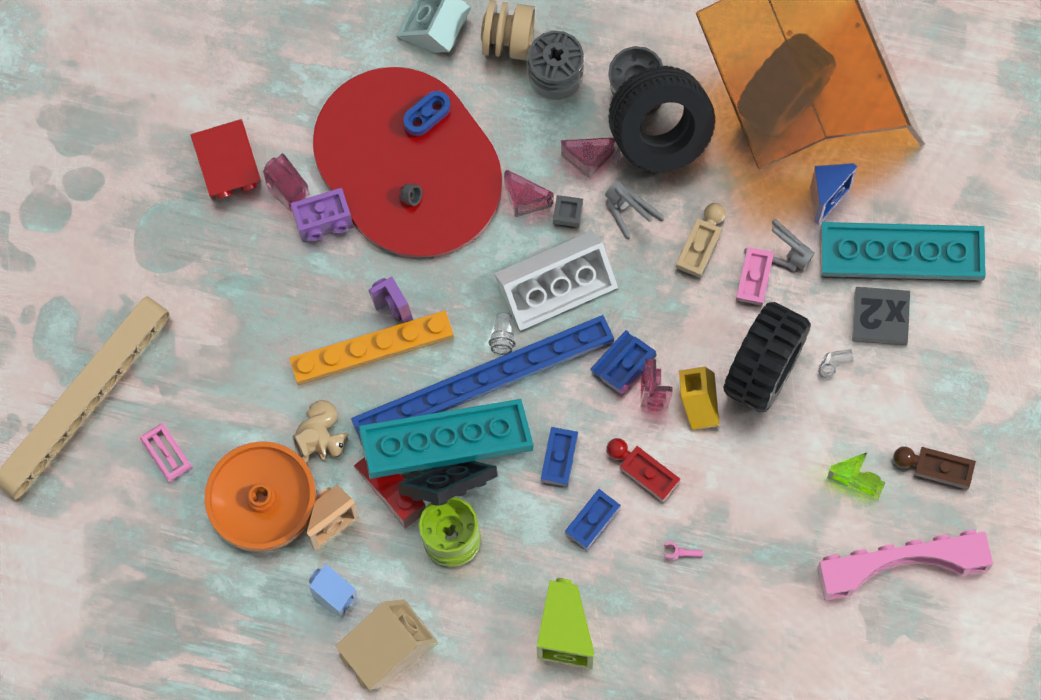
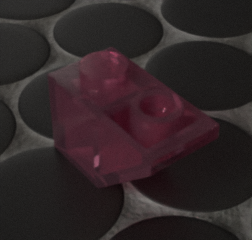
M283 153L277 158H272L265 165L263 173L268 191L291 212L290 203L303 200L310 194L307 183Z

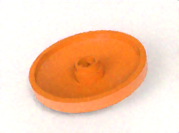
M261 441L239 446L219 460L207 480L204 500L208 518L214 529L224 540L243 550L265 552L291 543L306 529L310 522L314 503L317 500V490L309 467L296 452L278 443Z

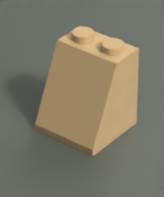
M405 599L382 602L335 647L340 652L341 660L346 665L351 666L356 672L358 682L363 687L372 690L384 686L439 642Z

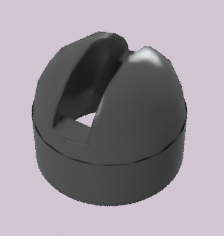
M409 183L401 187L402 190L399 192V198L403 203L411 206H416L420 203L422 189L419 185Z

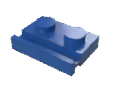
M625 330L590 370L593 375L601 378L604 383L622 395L653 361L657 354L653 348Z

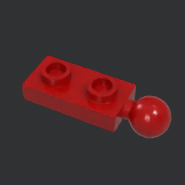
M614 438L608 442L606 446L608 456L614 460L622 459L624 461L620 465V470L660 501L664 502L680 483L681 479L640 447L636 446L630 452L628 451L627 443L623 439Z

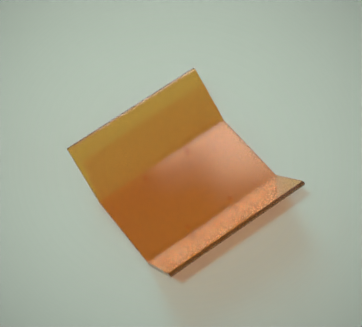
M720 0L696 12L758 169L767 167L830 138L908 128L920 146L925 145L864 0Z

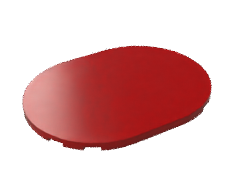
M385 67L370 70L351 78L334 91L325 102L317 117L313 134V150L319 173L330 191L342 188L353 224L375 246L405 258H437L466 247L479 237L490 224L499 206L502 192V172L498 155L488 137L460 99L447 85L437 78L419 70L403 67ZM430 92H444L450 99L449 114L424 135L413 136L409 134L404 127L403 119L405 113ZM441 105L433 106L434 110H439L442 108ZM415 121L413 123V125L416 127L422 124L420 121ZM412 183L421 187L422 199L418 205H407L400 200L399 192H401L403 185Z

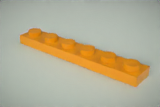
M446 310L296 355L289 359L297 385L299 386L453 339L454 334Z

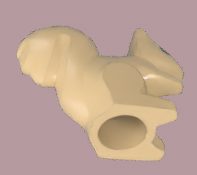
M318 400L309 406V410L306 412L308 419L298 426L296 433L292 436L294 446L305 463L309 460V454L314 452L319 454L322 461L325 460L326 450L332 457H339L344 450V443L348 440V433L330 436L327 429L338 420V412L336 407L329 401Z

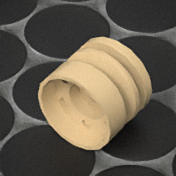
M490 0L487 11L483 16L481 27L482 54L490 56L493 44H495L496 57H501L504 46H509V56L511 59L528 61L534 30L535 6L517 4L514 14L509 15L507 2L502 3L500 13H497V1Z

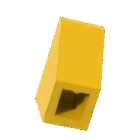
M705 366L679 370L681 398L692 430L720 426L715 373Z

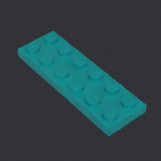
M822 222L821 276L984 280L986 277L985 227Z
M521 399L359 426V434L370 479L533 451L534 447Z

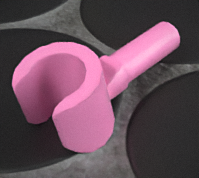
M666 542L664 544L665 548L675 549L672 555L664 554L665 559L672 562L684 556L703 557V550L678 548L674 542Z

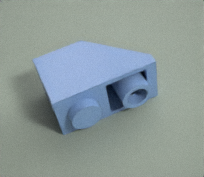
M327 564L321 570L319 568L316 569L309 579V588L313 599L341 618L357 597L356 589Z

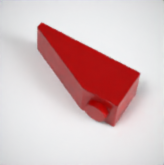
M365 457L354 465L355 469L404 529L421 517L422 512L426 508L423 500L415 501L411 497L399 494L398 484L405 481L400 474L370 479Z

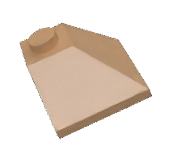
M338 485L332 489L330 487L324 489L317 496L318 499L314 503L307 535L315 551L359 518L356 503Z

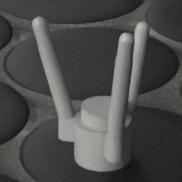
M621 181L614 183L605 193L609 200L606 206L612 211L626 238H630V233L617 209L618 207L623 210L630 205L648 222L652 221V217L643 208L660 220L664 219V215L637 196L629 187L626 188Z
M773 219L772 223L776 227L772 228V232L792 248L786 256L791 259L790 261L773 257L772 262L785 266L794 272L797 267L804 270L815 252L797 239L778 220Z

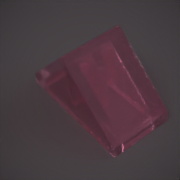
M614 137L561 140V156L589 179L612 156L615 148Z
M507 169L504 172V184L515 217L552 207L554 203L553 192Z

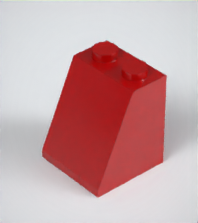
M242 119L190 134L209 196L215 195L217 200L232 195L230 191L232 189L241 187L243 192L257 187L256 182L261 181Z

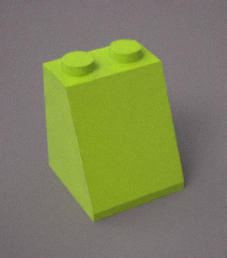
M557 578L556 581L550 580L537 641V658L593 669L594 649L578 585H573V581L564 578Z

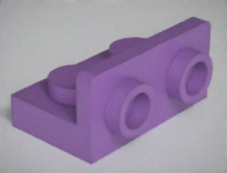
M342 188L290 203L302 242L317 241L325 235L343 233L348 228L353 227L351 214Z
M393 277L388 279L382 278L376 281L372 288L368 290L376 310L388 305L395 320L400 318L402 323L413 320L408 302Z

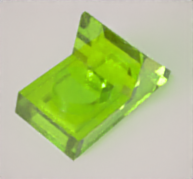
M867 452L831 465L827 476L828 479L879 499L885 482L881 481V478L872 472H860Z

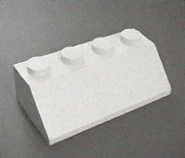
M593 231L494 273L505 303L520 331L618 288L603 242Z

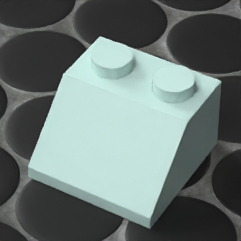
M414 0L396 37L433 53L450 52L456 43L461 27L467 21V15L471 7L463 0Z

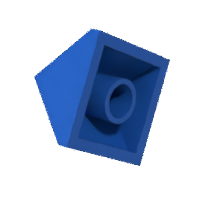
M854 163L815 166L810 189L814 222L818 225L851 189L858 167Z

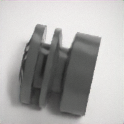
M553 30L541 34L530 46L528 75L532 88L539 95L547 99H564L574 94L582 84L584 52L581 44L574 36L564 31Z
M639 46L625 48L616 54L609 65L608 72L613 96L619 90L618 88L623 85L622 83L627 81L633 74L653 66L663 67L659 56L654 51ZM658 106L652 108L649 112H652V111H653L654 109H656Z

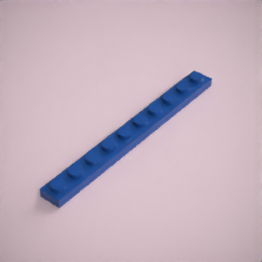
M601 315L352 417L351 421L361 442L359 426L447 411L614 342V336L604 315Z

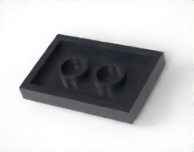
M471 461L432 468L399 483V494L411 497L415 501H428L435 506L444 505L449 499L455 496H463L468 493V490L485 486L487 481L498 477L497 466Z

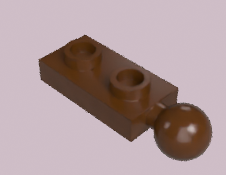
M902 446L896 449L893 455L894 463L900 468L916 466L915 476L967 490L970 488L976 463L975 460L921 447L919 455H915L911 448Z

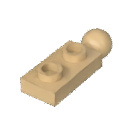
M711 203L705 208L704 217L706 221L697 218L676 263L677 269L701 278L722 232V228L715 226L725 218V209L718 203Z

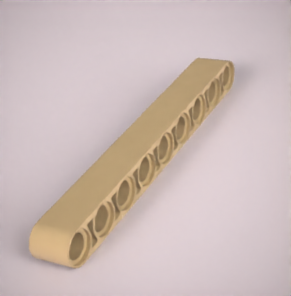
M148 296L138 303L1 466L0 489L14 500L25 493L165 325L170 316L168 310Z

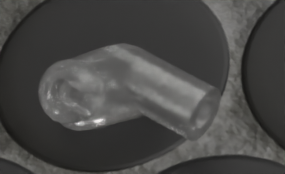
M846 349L826 353L818 366L819 375L826 379L832 378L839 364L853 362L852 350Z

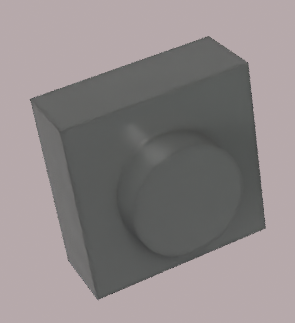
M557 195L553 224L580 227L583 199Z

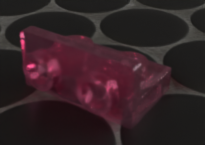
M645 359L641 373L640 407H647L649 411H662L669 406L673 387L659 386L661 385V369H656V359Z

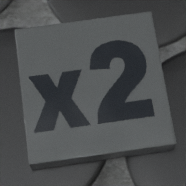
M856 287L852 341L907 345L910 291Z

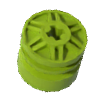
M456 497L449 499L444 505L435 506L431 503L427 505L421 514L419 529L424 549L430 559L446 567L462 566L471 561L479 551L481 544L477 515L471 505ZM446 535L452 536L450 540H447Z

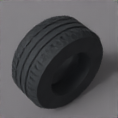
M653 66L633 74L618 88L619 90L613 96L609 108V127L619 149L630 163L645 171L656 173L671 172L691 164L705 151L714 134L715 111L705 90L690 73L673 66ZM663 103H678L684 106L680 121L670 131L655 136L640 132L641 122L652 108Z

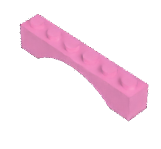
M968 530L960 533V536L950 538L949 535H940L934 537L933 541L922 543V540H912L905 543L906 546L897 548L890 544L879 547L878 551L867 553L866 549L851 552V556L840 558L838 554L826 556L823 558V561L819 562L817 567L824 600L852 596L859 586L871 576L886 568L900 564H934L950 569L961 576L989 571L993 561L986 532L977 533V530Z

